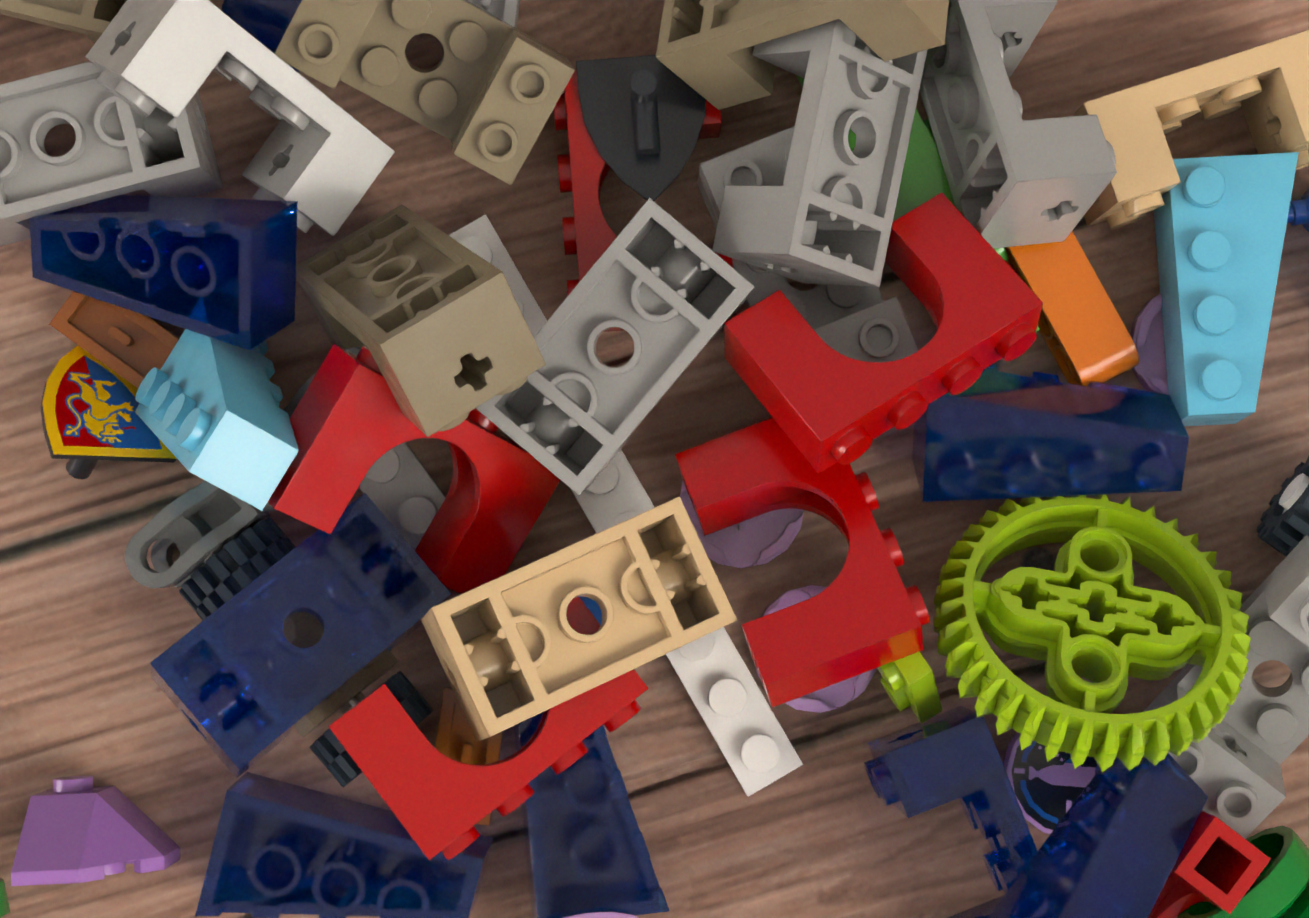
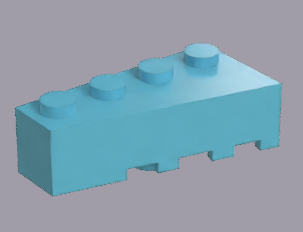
M1299 152L1173 159L1181 182L1162 195L1164 205L1154 209L1171 427L1236 424L1255 413Z
M201 303L162 368L158 369L155 367L151 369L141 382L135 398L139 402L135 413L190 473L262 511L299 451L288 413L279 408L280 401L283 399L281 389L269 381L275 373L273 362L264 357L268 351L266 340Z

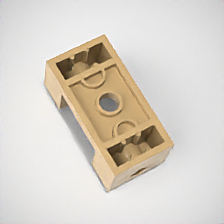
M1309 30L1084 102L1072 116L1097 114L1105 139L1110 142L1114 149L1115 168L1117 171L1116 175L1084 215L1087 226L1107 220L1110 230L1117 229L1146 218V212L1164 205L1162 195L1181 182L1165 134L1182 127L1181 120L1201 111L1204 120H1211L1242 107L1258 154L1299 152L1296 170L1308 167Z
M677 497L436 605L424 615L421 621L477 742L500 733L737 621V618L680 497ZM588 597L599 605L602 611V623L596 633L583 635L573 630L569 625L566 611L573 598Z

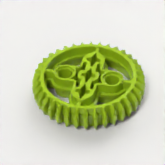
M1078 486L1070 493L1068 498H1064L1056 488L1052 487L1045 494L1043 501L1029 491L1021 499L1020 504L1006 499L1004 504L999 507L998 513L986 510L984 516L979 519L978 525H969L968 529L963 533L961 541L957 540L955 546L951 548L947 563L941 568L938 579L940 585L936 588L933 600L935 605L933 626L934 632L939 634L936 642L938 654L947 657L945 663L946 677L960 678L958 684L959 698L978 697L975 704L977 718L990 714L998 717L995 724L997 736L1010 729H1014L1021 734L1019 738L1021 750L1032 745L1033 741L1046 746L1044 750L1047 762L1056 757L1059 751L1070 753L1074 769L1084 764L1086 757L1089 756L1095 758L1101 771L1104 772L1113 765L1115 758L1118 757L1124 766L1131 771L1140 764L1143 756L1154 766L1165 759L1168 751L1179 757L1182 752L1189 748L1191 742L1198 744L1206 738L1211 728H1214L1216 724H1220L1229 710L1228 705H1233L1241 690L1239 685L1248 670L1247 663L1249 660L1246 657L1250 651L1251 637L1245 634L1248 629L1249 615L1239 611L1242 606V593L1229 589L1231 585V571L1214 569L1217 564V551L1200 552L1198 550V533L1182 536L1177 532L1178 518L1164 523L1156 518L1154 505L1144 512L1132 508L1130 495L1122 502L1116 503L1108 500L1105 489H1103L1095 496V499L1086 498ZM1046 543H1065L1059 549L1053 571L1034 567H1019L1010 570L1002 578L995 579L992 583L981 582L985 572L993 564L1018 550ZM1132 559L1158 575L1178 596L1164 591L1133 586L1134 572ZM982 630L988 633L993 643L1005 652L1046 661L1044 675L1048 697L1027 685L1002 663L990 647ZM1187 663L1202 666L1201 673L1193 687L1184 697L1171 704L1139 713L1108 714L1113 712L1122 703L1128 686V677L1144 680H1162L1170 677L1176 670L1185 667ZM1080 677L1087 678V679H1089L1090 681H1092L1093 683L1088 682V681H1085V680H1083V679L1080 678Z

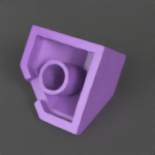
M93 776L54 778L52 789L30 797L11 870V886L69 884L104 879L105 875L126 871V864H134V872L136 873L164 870L180 860V846L115 786L93 787Z

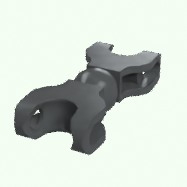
M352 347L346 350L358 355L362 347ZM316 373L302 385L289 404L283 409L288 413L289 419ZM204 480L195 488L168 504L131 538L125 550L127 568L137 582L149 588H182L183 583L191 578L190 575L196 569L206 564L205 561L213 554H217L224 549L223 546L232 539L236 540L243 531L249 527L252 529L257 522L269 518L271 515L268 512L278 510H275L267 502L261 511ZM154 541L156 542L151 549V562L155 570L150 568L146 559L148 548ZM177 545L180 557L173 563V549Z

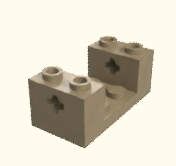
M301 0L274 53L288 65L332 89H335L340 80L451 140L454 155L510 185L515 180L575 71L565 55L468 0ZM430 34L441 42L443 56L436 66L430 69H419L408 61L405 48L408 41L415 35Z
M665 0L656 58L718 110L772 95L775 65L753 56L754 45L840 19L886 62L945 45L949 0Z
M404 205L398 206L291 268L332 346L336 344L344 349L368 347L403 415L427 437L437 431H446L458 426L465 421L471 410L496 395H504L515 391L526 382L528 375L546 365L503 272Z

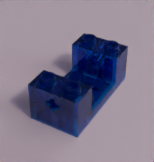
M364 493L346 507L331 534L318 529L150 662L151 677L237 779L289 736L294 725L386 649L390 652L423 624L421 619L432 607L445 602L451 593L368 495ZM307 612L314 615L320 621L323 634L318 643L308 648H299L287 641L283 633V624L292 614Z
M959 706L936 715L922 724L918 722L868 742L873 759L864 762V767L877 798H882L886 807L893 804L907 818H910L959 798L974 831L979 829L984 839H987L992 851L983 854V859L994 886L998 891L1004 890L1005 895L948 918H1064L984 716L977 718L975 711Z

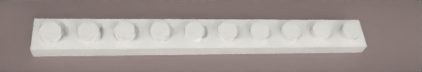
M486 214L448 235L503 272L534 337L547 320ZM621 449L585 491L578 495L572 490L596 534L655 508ZM724 627L666 654L748 797L803 765Z

